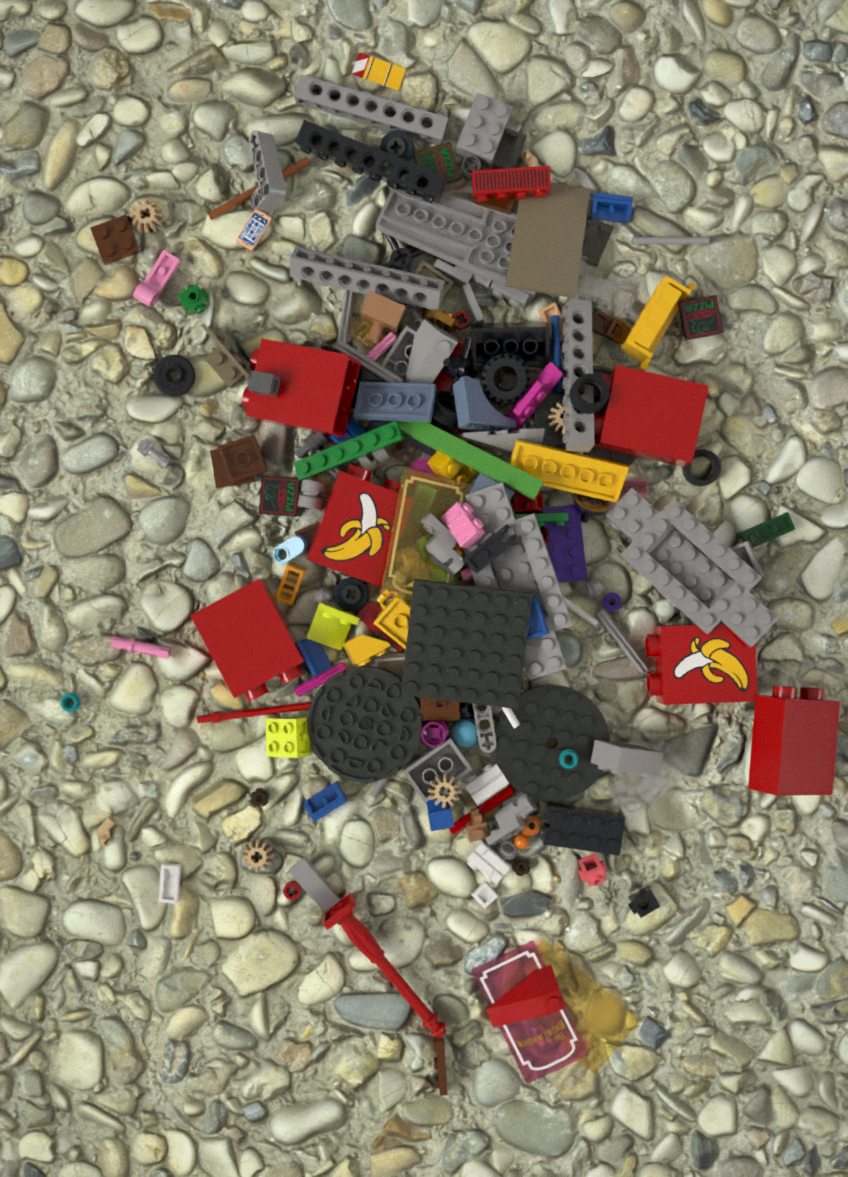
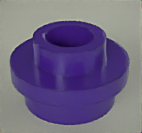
M609 592L603 596L602 605L607 611H616L621 606V598L618 594ZM610 598L615 600V604L612 606L609 604Z

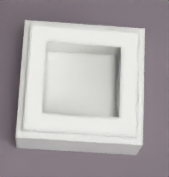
M486 881L471 893L484 909L498 897L496 891Z

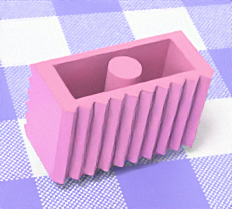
M457 501L441 516V519H443V522H445V525H447L459 546L472 548L486 534L482 529L484 525L478 518L474 517L472 514L473 509L468 503Z

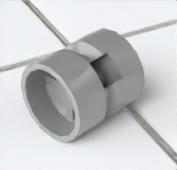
M383 448L371 453L374 459L370 461L367 456L357 460L365 470L371 472L376 468L377 463L382 464L389 459V456Z
M302 480L301 491L303 494L299 496L297 506L322 511L324 502L322 496L326 493L327 484Z

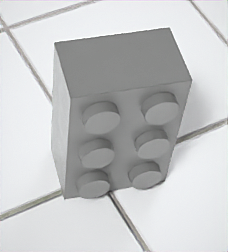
M477 93L456 145V155L463 158L476 156L480 160L481 165L491 168L509 123L513 106Z
M448 736L443 744L431 748L404 767L403 773L424 803L430 800L429 796L433 794L428 792V788L433 787L430 781L432 780L437 783V775L440 776L441 780H443L444 773L447 774V780L454 776V781L452 782L454 783L473 769L451 736ZM444 786L441 787L440 793L445 790Z
M595 740L591 763L598 765V769L609 771L611 769L613 774L623 775V772H626V775L637 777L639 773V776L651 778V775L660 776L664 753L634 744Z

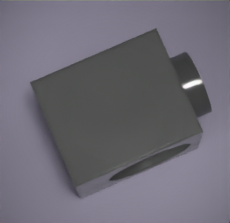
M252 370L247 381L248 390L257 394L277 397L281 378L273 374Z

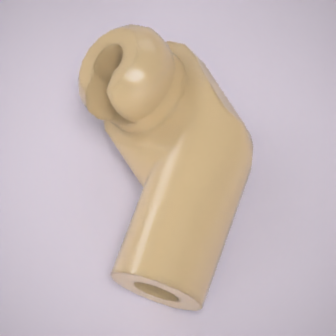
M523 150L521 158L527 167H538V160L529 150Z
M108 817L97 829L98 841L103 847H107L111 843L110 829L116 823L111 817Z

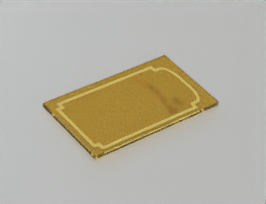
M403 468L381 595L411 601L414 579L453 583L455 574H449L430 560L431 554L425 545L434 534L427 532L423 527L424 524L420 521L425 515L431 513L447 528L441 516L457 501L467 503L465 495L469 494L470 483ZM457 543V544L453 547V548H456L458 551H459V547H460V546H459V543Z
M543 938L532 953H535L541 967L552 965L566 1004L563 1012L577 1038L573 1042L575 1050L572 1055L595 1074L638 1024L639 1019ZM533 956L526 958L503 987L500 988V994L508 993L517 983L527 978L532 971L539 969ZM560 1011L531 1019L547 1034L550 1029L553 1034L551 1037L554 1040L557 1038V1042L568 1052H571L572 1045L570 1040L574 1038ZM561 1020L563 1024H565V1028H563V1030L561 1029L558 1023Z

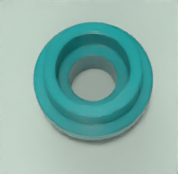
M67 693L61 698V707L67 712L76 711L80 706V698L75 693ZM69 699L74 701L72 706L68 704Z
M565 749L559 755V762L564 768H574L578 763V754L572 749ZM567 755L572 756V760L570 762L565 761V757Z

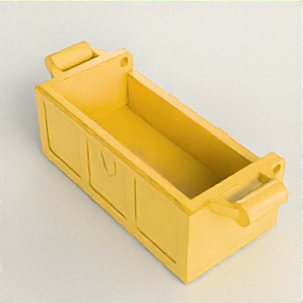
M664 276L657 285L620 348V351L641 362L638 370L645 371L648 368V363L653 357L655 348L679 310L678 303L686 300L696 288L695 283L691 282L685 287L670 277Z
M386 587L377 598L382 611L378 614L373 624L406 650L412 595L390 590ZM392 593L394 597L385 605L383 602Z

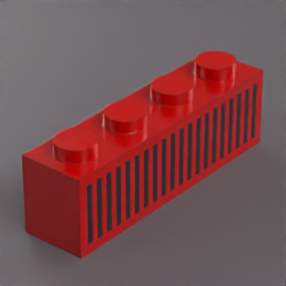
M550 166L472 171L473 200L478 202H486L489 199L504 201L512 197L522 200L528 196L545 198L551 191Z

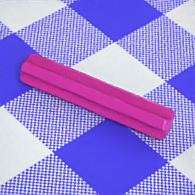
M341 662L294 688V691L300 697L324 684L329 678L347 668Z

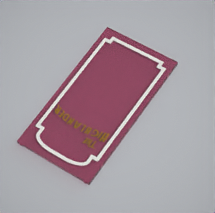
M534 940L473 968L471 972L488 1006H490L502 995L513 989L517 983L527 978L532 971L543 968L546 965ZM567 1007L549 1015L499 1026L527 1084L589 1055V1051Z

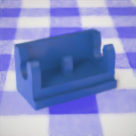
M595 192L592 198L590 219L628 224L633 197Z
M336 781L304 801V807L312 821L315 822L347 801V797Z

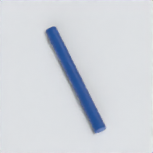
M559 315L551 316L553 362L562 371ZM562 378L555 385L556 393L563 392Z

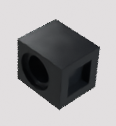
M649 886L628 897L631 901L628 904L633 914L637 913L640 918L661 907ZM641 899H647L645 906H638V902Z

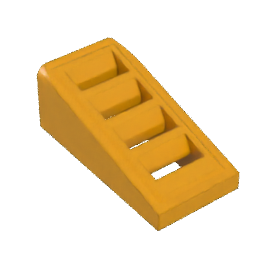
M288 562L274 599L292 606L307 568L293 562ZM292 570L294 572L300 573V575H296L289 571ZM287 577L297 580V583L288 580ZM284 584L294 587V590L284 587ZM283 591L288 594H291L292 597L290 598L288 596H285L281 594V592Z

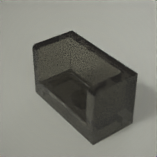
M505 128L491 169L516 168L527 135Z
M595 218L592 219L583 241L581 261L595 267L598 266L614 229L613 226Z

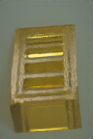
M361 319L349 334L370 352L376 344L370 347L368 345L370 342L363 340L371 330V326L364 319ZM364 326L366 329L358 336L357 333ZM380 336L378 343L383 339L382 336Z

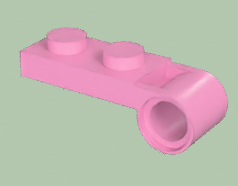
M163 250L145 281L139 283L136 287L133 297L150 308L153 307L180 265L181 260Z

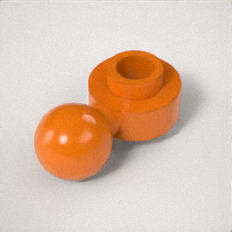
M529 815L524 819L527 828L522 830V834H518L515 837L514 843L517 848H527L530 843L529 836L539 832L541 823L537 817ZM530 822L534 823L533 829H529L528 824Z

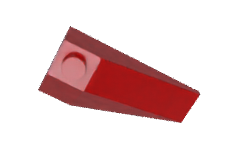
M552 965L532 971L527 978L517 983L513 989L486 1008L493 1028L549 1015L566 1008L565 1000Z

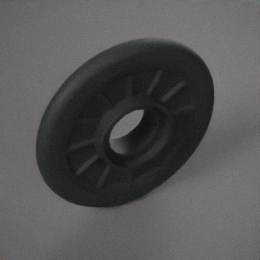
M166 356L155 366L153 372L154 383L159 391L165 395L172 397L181 396L187 393L194 384V367L183 356ZM172 371L179 372V378L176 381H172L169 378V374Z

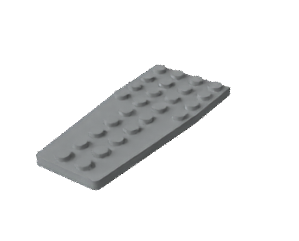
M400 187L397 189L391 188L376 221V229L475 274L502 284L506 283L517 214L510 213L509 215L476 205L473 201L442 193L439 203L435 201L429 203L424 201L420 195L415 194V196H411L405 193V189ZM522 290L533 295H535L536 293L533 291Z

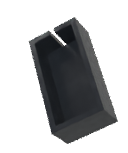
M546 802L544 816L546 823H543L541 837L543 845L620 856L625 816L622 813Z

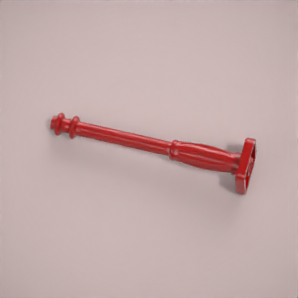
M349 893L323 915L322 925L327 930L335 924L341 925L353 944L371 963H375L420 1016L423 1020L422 1026L431 1029L430 1035L437 1038L442 1037L446 1033V1023L437 1020L438 1014L428 1009L384 956V950L381 949L373 935L353 915L352 910L356 907V897L353 893Z

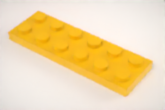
M516 439L509 462L510 465L544 481L542 486L615 503L618 502L629 466L626 464Z

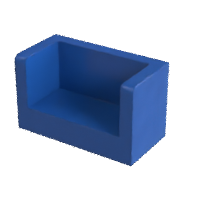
M437 798L426 802L431 831L454 827L449 802H446L445 808L442 807V801H440L439 805H435Z

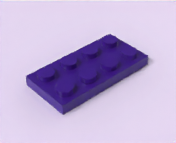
M575 504L543 508L544 513L541 514L568 513L569 522H565L564 526H553V522H546L544 526L550 535V540L546 547L558 582L588 580L580 508Z

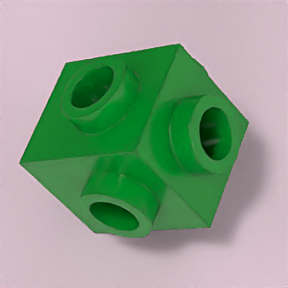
M198 284L185 287L184 291L177 295L189 316L195 313L200 314L209 306L207 299L210 297L205 288L200 289Z

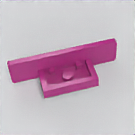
M548 363L528 388L527 392L523 394V397L518 400L506 415V417L516 420L517 427L511 430V432L518 431L564 376V373L553 363Z

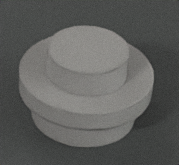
M504 841L497 849L499 856L505 860L513 859L517 853L516 846L511 841Z

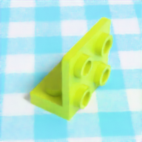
M319 602L306 638L341 650L351 624L358 625L360 618Z
M308 717L293 719L266 718L267 756L299 758L311 755V740L307 727Z

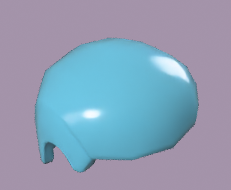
M465 717L455 720L451 728L454 742L462 748L475 746L478 743L475 720Z

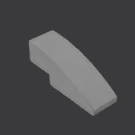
M306 856L290 867L289 872L325 912L341 900Z

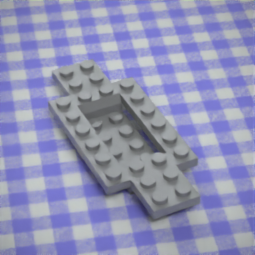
M503 482L465 495L468 504L473 509L472 514L483 523L482 529L486 533L472 548L463 547L466 556L493 533L496 534L506 524L510 528L498 538L504 543L511 535L516 534L518 536L507 546V549L491 562L501 589L533 593V596H538L550 632L547 635L527 640L524 665L529 680L567 669V664L555 631L573 626V622L535 513L516 519ZM490 563L477 574L470 567L476 586L499 589Z
M631 488L605 515L610 522L633 541L620 556L706 635L719 622H722L751 648L779 619L749 592L762 577L674 499L660 513ZM674 528H676L682 535H684L691 543H693L700 551H702L709 559H711L718 567H720V568H721L727 575H729L733 580H731L729 577H727L720 569H718L710 560H708L701 552H699L692 544H690V543H689L683 536H681Z

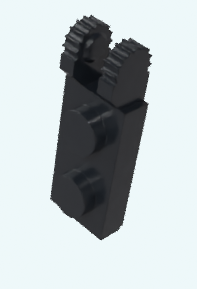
M508 524L496 534L493 533L464 558L476 574L507 549V546L518 537L516 534L511 535L504 543L498 538L510 528Z

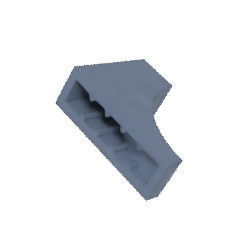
M463 376L453 384L459 428L494 433L501 430L510 432L517 427L516 420L502 415L489 403L483 393L480 379Z

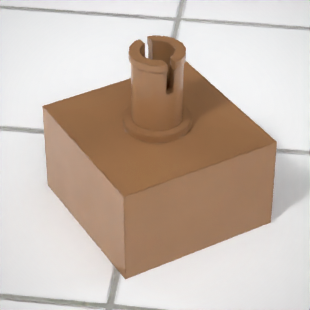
M369 291L361 310L362 321L372 325L366 340L377 345L383 330L389 333L394 332L397 336L406 317V306Z

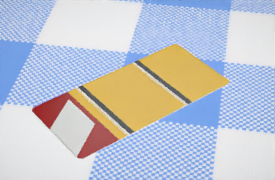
M359 53L352 75L398 91L406 68Z

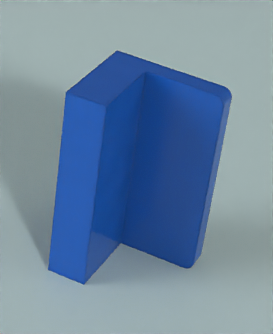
M307 638L296 642L313 677L332 668L321 643Z

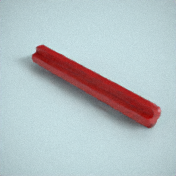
M511 785L507 786L480 806H477L479 814L485 815L514 795L515 791ZM469 812L454 822V827L449 828L453 835L465 829L466 822L472 821L471 813Z

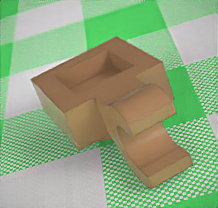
M478 808L470 810L472 821L466 822L469 842L487 838V822L485 818L482 819Z

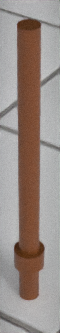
M305 157L294 164L292 162L287 165L286 169L282 170L283 178L290 175L292 177L298 173V170L311 164L309 159ZM259 185L252 187L207 213L210 219H215L251 198Z

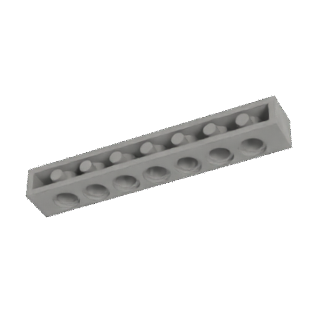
M310 74L306 76L300 75L294 95L296 104L383 130L404 131L411 138L434 145L443 144L448 127V117L442 113L435 112L434 114L428 112L425 108H414L402 101L397 103L385 96H373L368 91H356L348 85L339 86L331 80L322 81ZM315 90L322 91L319 95L313 94ZM335 95L340 96V99L337 101H333L331 98ZM351 101H357L358 105L351 106L349 105V103ZM370 106H375L377 108L373 112L367 110ZM391 111L394 112L395 115L393 117L386 116V113ZM406 117H412L414 119L412 122L404 121ZM425 122H429L432 124V126L429 128L423 127V124Z
M295 247L290 256V277L300 280H307L367 295L369 291H372L390 300L429 310H439L443 300L445 280L301 247Z
M569 299L561 312V316L564 318L562 335H564L562 353L565 356L562 363V370L565 371V377L562 382V387L565 389L563 397V407H565L563 425H565L566 429L563 435V443H566V451L589 452L595 445L594 413H577L575 411L576 408L570 401L569 393L572 385L579 378L574 373H577L579 376L588 373L593 374L592 301ZM581 385L578 390L580 396L588 403H594L593 386ZM575 427H578L581 432L577 431Z

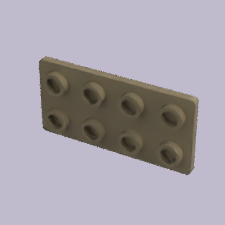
M203 323L201 325L202 328L218 345L216 349L204 358L229 388H232L244 376L248 380L251 375L250 369L245 371L246 365L237 355L232 356L233 350L224 340L219 341L221 337L211 325L207 327Z

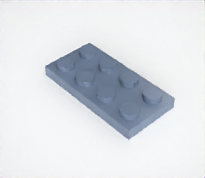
M360 382L354 418L355 420L431 423L437 387L435 384Z

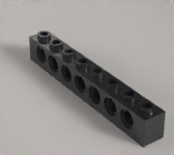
M306 120L303 121L295 141L300 147L299 150L304 153H315L318 158L324 161L330 159L335 161L334 164L341 168H345V166L350 167L356 174L362 175L365 173L370 175L369 178L376 182H380V180L385 181L389 187L394 189L400 187L405 189V193L411 196H415V194L420 195L424 201L433 203V201L439 203L447 183L446 176ZM317 139H322V143L319 146L314 145ZM340 146L338 152L332 153L333 147ZM352 153H358L354 160L349 159ZM369 160H375V164L373 166H366ZM386 167H393L392 172L389 174H385L384 170ZM404 174H410V178L407 181L401 180ZM421 181H428V185L425 188L419 187Z

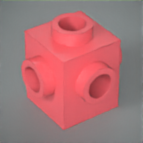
M596 853L578 860L581 870L578 871L583 882L587 881L589 887L600 885L603 881L607 880L605 876L607 868L603 860L599 861Z

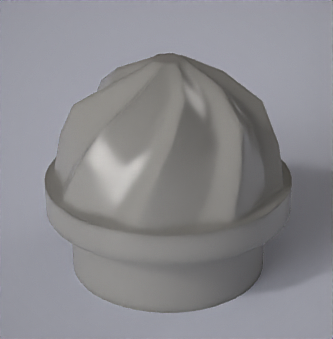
M590 579V582L585 583L590 598L593 596L599 597L604 592L605 585L599 579Z
M324 586L316 588V604H319V602L328 604L332 601L333 593L330 589Z

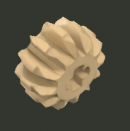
M145 199L144 204L138 201V207L132 206L134 213L130 214V217L134 219L132 224L137 226L140 232L145 230L149 234L151 228L156 232L155 226H162L159 220L164 219L163 214H161V207L157 206L155 201L150 203L148 199Z
M558 402L556 408L552 407L550 409L553 414L549 415L548 419L554 421L549 425L550 427L557 426L554 430L555 432L561 428V433L564 435L566 429L565 425H563V419L560 417L565 413V407H562Z
M445 773L443 774V780L437 775V783L431 780L430 784L433 787L428 788V792L433 793L429 796L430 800L437 798L435 801L436 806L442 801L443 808L446 807V802L453 806L452 799L459 800V797L455 794L461 793V789L456 788L460 785L459 781L452 783L454 776L447 780V774ZM443 786L445 789H450L446 795L439 792Z
M258 838L256 844L250 840L249 846H244L245 852L241 854V857L247 858L243 861V864H250L248 870H251L254 866L256 872L260 871V867L265 871L267 865L273 863L271 858H274L275 854L270 853L273 849L272 846L266 847L268 841L265 840L261 844V840ZM256 852H260L259 855L262 854L260 859H257V856L254 857Z

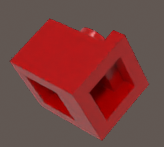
M538 492L535 500L521 493L514 494V500L512 501L513 510L516 514L544 513L542 494Z

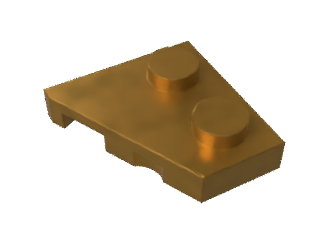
M422 309L420 312L421 316L429 319L432 324L449 332L453 331L455 319H453V315L449 312Z

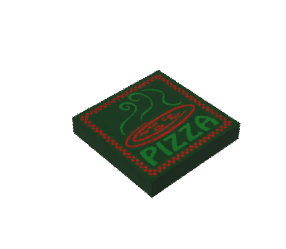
M450 142L414 152L416 164L446 176V185L461 180ZM422 181L424 188L428 185V181Z

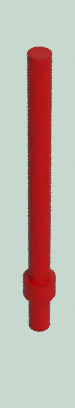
M311 702L224 713L217 711L212 712V714L197 716V722L221 723L222 720L309 710Z

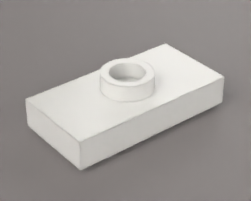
M161 864L158 903H179L182 864Z

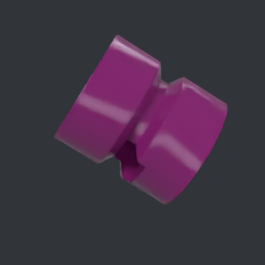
M428 720L421 734L424 743L431 747L443 744L448 735V724L445 720Z

